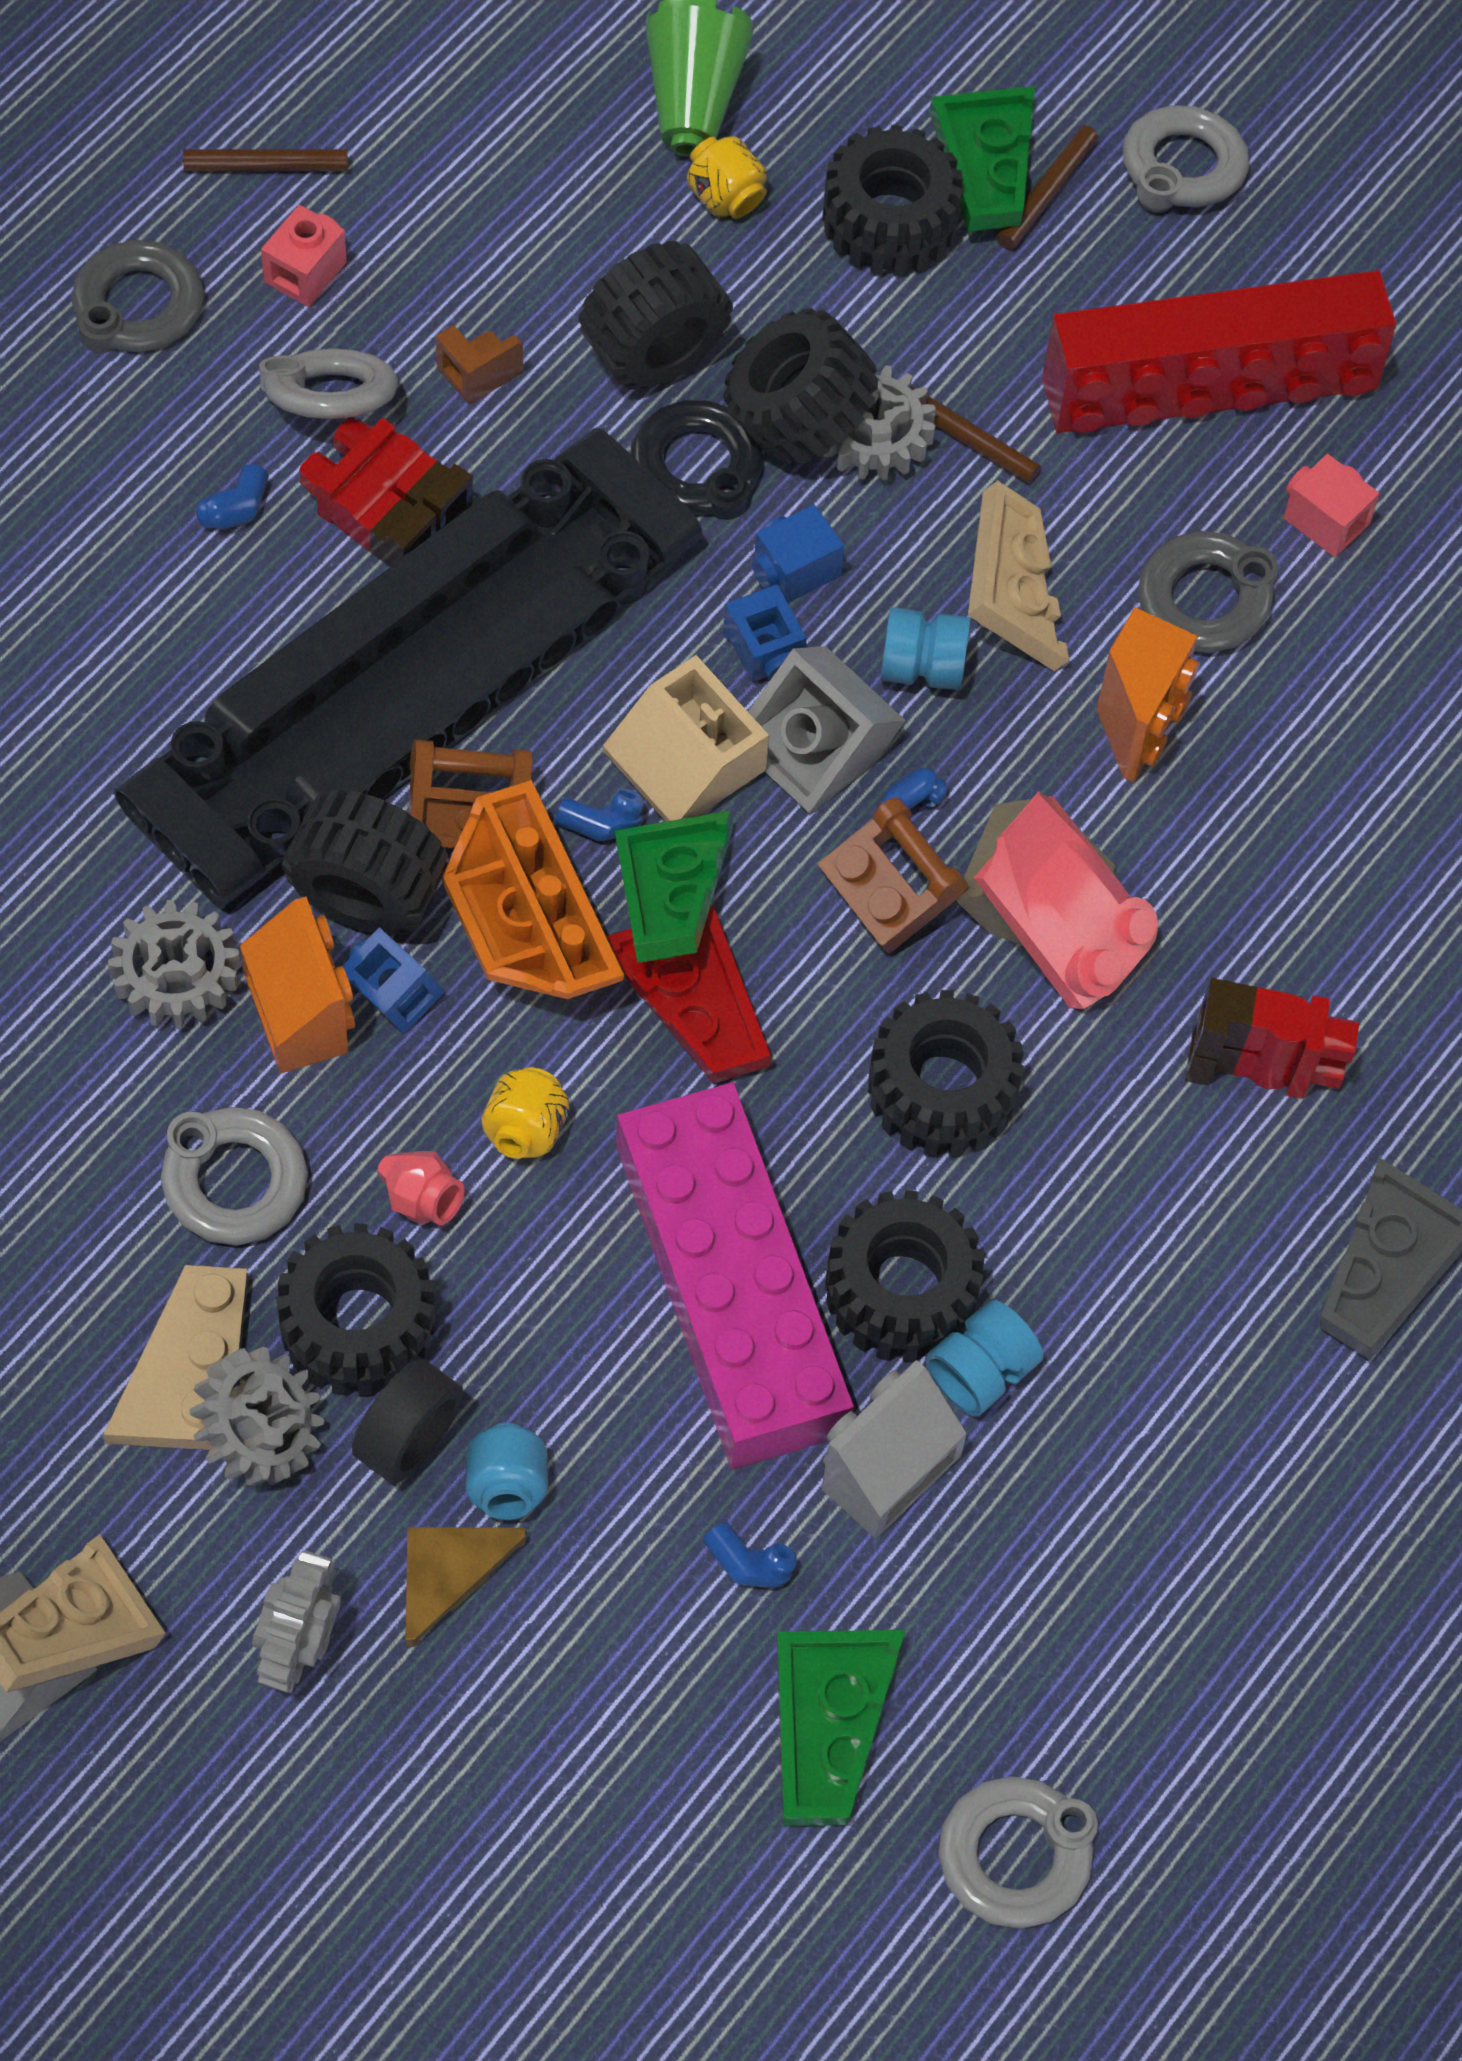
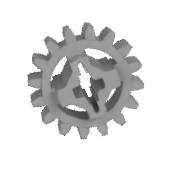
M886 365L880 375H875L878 378V389L872 393L875 400L871 409L865 411L863 422L858 428H854L847 435L849 438L841 445L837 443L830 448L829 453L823 455L824 457L838 454L837 469L841 472L851 464L857 466L859 479H864L869 469L877 470L881 480L888 479L889 468L894 466L904 475L909 473L911 458L922 462L926 456L927 445H932L934 440L936 409L935 405L926 404L928 390L922 387L912 391V375L907 373L899 380L891 378V366Z
M167 900L165 913L157 915L147 905L143 907L145 921L141 924L128 918L123 922L126 938H112L111 946L114 958L108 960L110 977L116 979L113 981L115 995L118 999L128 998L130 1014L136 1016L145 1009H148L151 1025L158 1026L164 1015H169L173 1017L175 1027L182 1028L184 1015L193 1013L195 1018L202 1023L207 1020L205 1006L209 1003L220 1009L226 1006L223 989H237V973L234 970L241 968L239 949L234 948V933L231 928L220 930L221 925L218 913L214 911L202 919L199 915L198 903L191 902L185 913L177 912L173 900ZM209 950L215 958L211 972L206 970L205 965L207 961L206 953ZM139 955L144 960V965L142 966L143 975L140 978L135 972V964Z
M260 1347L250 1353H247L245 1348H242L206 1368L205 1370L209 1378L195 1384L193 1390L204 1399V1402L190 1408V1415L203 1420L204 1428L197 1431L193 1436L195 1441L209 1440L213 1448L206 1457L209 1464L221 1458L227 1462L225 1478L231 1480L245 1473L247 1486L254 1487L265 1481L273 1485L291 1477L290 1474L305 1468L309 1464L305 1455L319 1449L321 1443L310 1434V1431L324 1425V1418L311 1414L310 1405L316 1403L320 1396L319 1393L315 1392L305 1393L301 1387L308 1377L305 1370L294 1375L288 1372L289 1356L284 1354L270 1361L267 1347ZM240 1379V1385L232 1388L235 1382ZM231 1388H232V1398H231V1397H228V1396H229V1393H230V1391H231ZM282 1446L280 1450L275 1454V1449Z
M302 1550L299 1559H295L290 1577L286 1576L284 1578L280 1576L277 1584L271 1583L264 1599L262 1613L252 1641L253 1647L261 1649L259 1657H262V1660L257 1670V1675H260L258 1679L259 1684L285 1693H291L295 1683L298 1684L304 1665L314 1667L317 1659L322 1660L329 1645L331 1631L341 1603V1597L332 1594L333 1587H331L336 1574V1569H334L335 1560Z

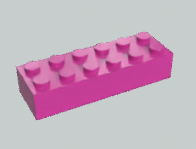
M734 1082L618 1114L616 1148L730 1469L734 1470L827 1442L826 1438L830 1430L848 1412H853L854 1406Z

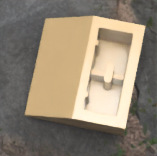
M695 655L647 688L605 742L603 752L666 822L701 815L766 771L769 734L698 656Z

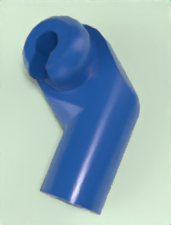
M244 465L241 469L236 488L214 493L210 497L199 501L196 508V516L200 524L210 529H228L254 520L269 478L268 472L258 465Z
M927 768L916 769L890 786L884 793L882 803L891 798L898 797L902 799L909 809L920 802L927 807H934L935 804H940L945 798L947 785L945 780L936 777L934 770ZM891 837L887 842L896 843L897 841L894 837Z
M629 789L618 791L613 797L611 804L599 809L565 797L558 808L555 823L594 840L607 841L615 837L614 830L640 825L644 817L641 812L644 801L637 792Z
M722 1522L715 1526L703 1538L704 1544L731 1580L738 1585L777 1588L790 1580L792 1571L796 1567V1556L790 1547L785 1544L776 1543L774 1546H768L765 1550L748 1549L728 1522Z

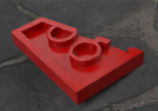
M713 904L710 905L697 953L637 963L631 928L606 936L626 980L713 1084L770 1067L771 1055Z

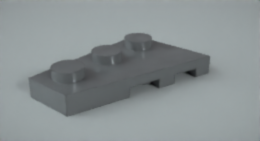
M1379 1157L1373 1173L1372 1184L1366 1200L1362 1203L1358 1213L1356 1227L1346 1254H1343L1322 1310L1320 1328L1371 1360L1462 1253V1209Z

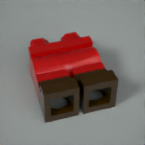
M348 417L337 428L333 436V448L345 456L336 464L319 451L313 452L299 469L300 484L317 498L318 515L330 524L334 522L340 530L389 567L472 506V474L456 464L449 469L426 454L412 439L401 433H396L395 426L383 418L372 427L355 417Z
M1211 977L1192 1028L1185 1082L1208 1086L1213 1072L1250 1078L1258 1086L1266 1089H1281L1287 1086L1285 1096L1300 1099L1304 1098L1310 1083L1340 1089L1346 1071L1347 1062L1351 1063L1355 1055L1359 1022L1328 1016L1329 998L1312 995L1308 1003L1304 998L1293 994Z

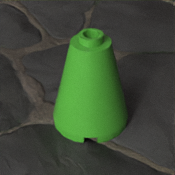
M663 0L658 3V12L653 14L649 10L647 13L646 34L661 140L664 144L671 147L673 153L684 157H690L696 146L709 137L717 138L753 39L752 19L742 9L734 5L732 14L718 10L717 0Z

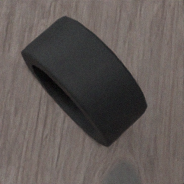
M418 1358L407 1364L389 1381L367 1410L352 1443L353 1456L388 1482L399 1483L406 1479L423 1464L450 1428L463 1399V1387L427 1360Z

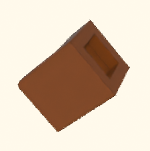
M452 325L436 335V367L468 405H471L523 373V342L516 335H512L501 342L491 331H487L468 342L461 332Z

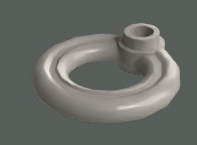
M1171 105L1151 110L1132 123L1122 142L1123 164L1137 185V197L1141 205L1147 211L1153 213L1166 212L1172 206L1202 207L1221 202L1240 189L1249 171L1248 147L1238 130L1218 114L1195 106ZM1176 134L1190 135L1205 141L1213 148L1217 155V165L1207 175L1196 178L1182 177L1175 167L1166 163H1159L1156 160L1154 148L1165 137Z
M311 350L292 356L269 357L259 364L260 387L266 392L267 399L284 411L308 418H348L375 411L392 400L399 384L394 369L390 364L377 356L356 350ZM316 376H349L364 382V384L357 388L338 392H321L304 388L305 380Z
M227 1107L203 1114L185 1112L171 1121L167 1130L168 1148L165 1152L160 1179L167 1206L184 1228L208 1242L239 1246L265 1240L290 1222L304 1200L308 1171L300 1144L284 1124L261 1111L238 1107ZM189 1136L198 1137L203 1142L201 1147L196 1150H187L180 1143ZM232 1142L248 1144L260 1151L268 1161L271 1171L269 1189L263 1198L250 1207L237 1210L221 1208L209 1201L201 1191L198 1181L200 1164L210 1159L217 1146Z
M1009 1776L983 1782L956 1801L942 1825L938 1856L946 1885L966 1910L992 1925L1024 1929L1050 1923L1076 1904L1090 1880L1093 1857L1092 1843L1098 1826L1096 1814L1085 1802L1078 1799H1068L1064 1794L1039 1780ZM1009 1815L1029 1817L1044 1828L1046 1842L1055 1851L1053 1866L1046 1878L1034 1887L1021 1890L1004 1888L990 1880L982 1870L977 1855L979 1838L986 1826L997 1818ZM1066 1815H1075L1080 1818L1084 1828L1079 1832H1069L1062 1826L1060 1819Z

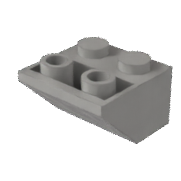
M917 1360L902 1374L896 1370L888 1373L872 1391L870 1398L873 1402L858 1416L852 1411L844 1415L830 1430L826 1438L830 1443L827 1454L823 1459L825 1470L821 1490L875 1539L961 1457L967 1433L927 1369Z

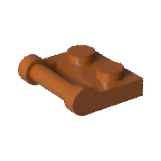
M414 739L410 757L411 779L408 813L426 825L428 830L434 833L442 842L441 846L444 849L454 850L470 817V812L476 798L492 792L431 787L432 771L508 778L509 787L531 780L532 751L513 749L510 755L434 747L433 741Z
M898 797L891 798L882 803L876 809L873 819L817 863L888 954L956 901L965 892L968 885L966 879L957 868H948L910 820L912 816L910 809ZM891 837L896 839L930 882L928 889L919 896L880 848Z

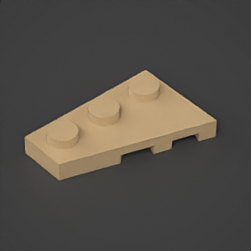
M997 480L984 490L982 495L968 616L1051 670L1056 671L1070 660L1067 645L1064 642L1057 641L1054 621L1061 617L1058 598L1048 595L1044 571L1051 567L1041 510Z
M185 1265L103 1434L105 1444L211 1450L213 1448L209 1440L195 1441L193 1436L197 1431L204 1428L203 1420L190 1415V1408L204 1402V1399L198 1396L193 1389L195 1384L209 1378L205 1370L206 1368L241 1349L248 1288L247 1269ZM238 1380L235 1382L232 1388L238 1385ZM231 1388V1391H230L229 1396H228V1397H231V1398H232V1388Z
M100 1534L88 1542L84 1549L70 1561L67 1559L54 1569L51 1575L35 1589L26 1591L0 1612V1684L6 1693L155 1649L166 1634Z

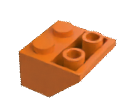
M1134 607L1109 651L1097 706V713L1122 776L1133 783L1144 764L1154 767L1168 739L1164 732L1170 720L1179 723L1192 697V692L1189 691V688L1200 666L1199 661L1192 659L1198 638L1197 635Z
M306 896L292 901L240 945L243 974L279 1074L347 1054V1030L355 1028L354 1017L349 1004L350 1001H353L351 986L344 967L335 968L330 953L331 950H334V943L327 920L324 915L314 918Z

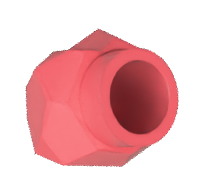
M414 1151L390 1154L385 1156L378 1165L377 1173L387 1186L392 1211L403 1214L406 1218L418 1224H426L432 1221L438 1225H443L449 1222L460 1209L465 1194L464 1184L452 1176L451 1170L437 1152Z

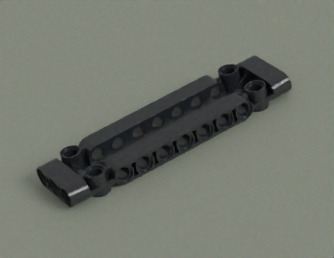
M598 427L593 428L557 455L555 460L541 459L529 464L522 473L521 486L509 496L500 490L492 491L224 691L208 708L204 722H188L180 726L172 735L170 741L171 750L162 757L153 759L114 789L115 799L130 821L215 906L221 909L225 908L270 872L284 871L282 869L284 857L317 795L322 792L329 793L330 790H342L346 792H360L382 800L411 778L410 757L414 739L433 741L434 747H452L602 631L615 616L619 604H632L639 600L646 593L648 581L702 540L703 532L701 525L694 513L610 434ZM548 494L553 495V497L544 498L539 495ZM628 566L631 567V569L620 570L616 569L615 567ZM199 755L209 757L202 762L188 761V759ZM274 831L286 833L285 836L277 839L264 837V835Z

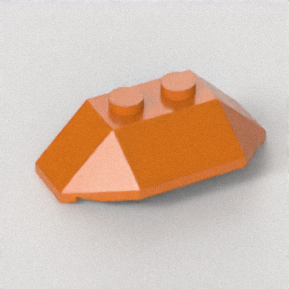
M529 780L477 797L471 809L470 817L443 873L442 883L487 980L564 999H570L623 981L624 974L533 781Z

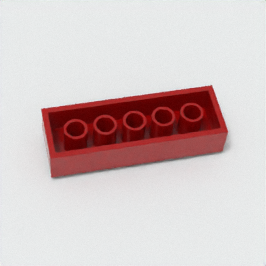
M1380 270L1053 314L1042 382L1056 434L1072 431L1089 433L1101 427L1122 424L1139 426L1158 419L1180 416L1197 418L1209 412L1231 409L1248 411L1262 405L1288 401L1305 403L1317 397L1339 394L1356 396L1369 390L1378 389L1397 324Z

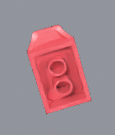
M1040 791L1036 793L997 838L994 855L974 876V880L1069 1008L1085 1009L1104 996L1111 994L1150 950L1156 940L1158 920L1153 906L1145 899L1131 897L1057 800L1053 796H1045Z

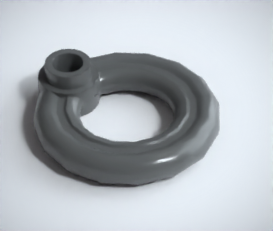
M131 240L112 244L91 256L76 275L71 300L79 325L80 339L87 349L97 353H106L113 350L145 352L164 348L186 335L200 317L205 292L199 271L183 253L161 242ZM139 270L152 272L162 277L170 287L171 299L165 310L152 319L143 321L124 320L117 308L105 300L107 287L115 278L123 273ZM98 321H107L103 324H95Z
M1208 531L1188 533L1174 537L1153 552L1141 570L1137 595L1143 611L1197 635L1198 638L1194 651L1213 653L1237 647L1254 636L1270 614L1278 564L1275 556L1269 550L1259 546H1250L1228 534ZM1201 563L1215 564L1228 570L1231 573L1232 584L1239 592L1237 604L1231 612L1213 620L1194 619L1178 608L1172 596L1173 581L1181 571L1191 565ZM1257 573L1262 576V579L1251 581L1246 579L1245 575Z

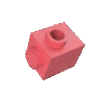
M299 204L261 248L264 283L310 307L347 263L345 229L341 228L331 217L325 214H316Z
M1327 453L1313 468L1308 466L1302 467L1290 480L1286 488L1289 499L1283 518L1336 558L1371 524L1380 493L1368 485L1355 469L1342 465Z

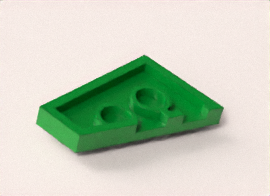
M1035 86L931 97L929 113L938 140L945 144L943 153L952 152L958 160L957 169L962 170L963 193L960 209L968 232L1021 225Z
M730 811L614 830L637 963L697 953L733 830Z
M905 1630L777 1632L783 1826L848 1825Z

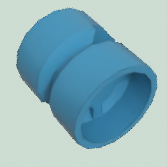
M890 607L880 681L913 684L918 676H924L929 687L960 691L966 658L970 617L938 613L932 622H926L920 611Z
M989 1300L965 1321L967 1331L964 1334L952 1332L927 1353L925 1357L926 1367L939 1389L954 1405L971 1416L979 1417L1004 1395L1006 1391L1005 1382L1018 1383L1044 1358L1042 1347L1030 1327L1015 1311L998 1300Z

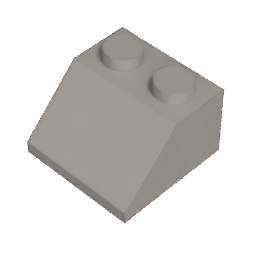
M826 646L793 648L748 711L769 734L765 772L808 813L817 811L873 766L906 721Z

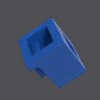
M778 584L725 603L723 635L728 643H732L752 682L767 677L770 681L793 648H806L807 638Z
M380 927L369 938L356 944L350 951L347 961L342 965L349 983L403 1034L445 992L436 980Z

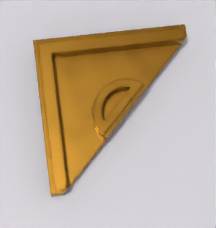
M408 1527L406 1647L417 1646L420 1638L450 1610L453 1612L489 1578V1574L517 1548L523 1547L525 1545V1528Z

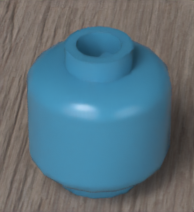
M514 1423L496 1424L478 1433L469 1442L466 1452L465 1488L469 1500L488 1516L499 1520L518 1519L533 1510L544 1500L548 1488V1454L544 1441L534 1432Z

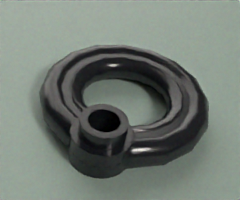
M682 400L659 408L641 423L631 443V455L676 495L694 514H711L722 520L735 519L746 511L749 493L752 492L763 469L762 448L730 415L726 406L709 400ZM687 431H704L717 436L725 443L730 453L728 467L714 472L708 477L706 483H688L676 478L668 471L664 463V449L667 443L676 435ZM720 487H731V488H734L735 490L730 491V492H725V491L720 490L719 488H720Z

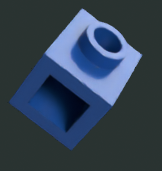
M815 504L787 518L784 516L777 517L769 521L757 532L755 554L751 560V565L756 579L764 589L778 584L787 603H790L841 577L845 545Z

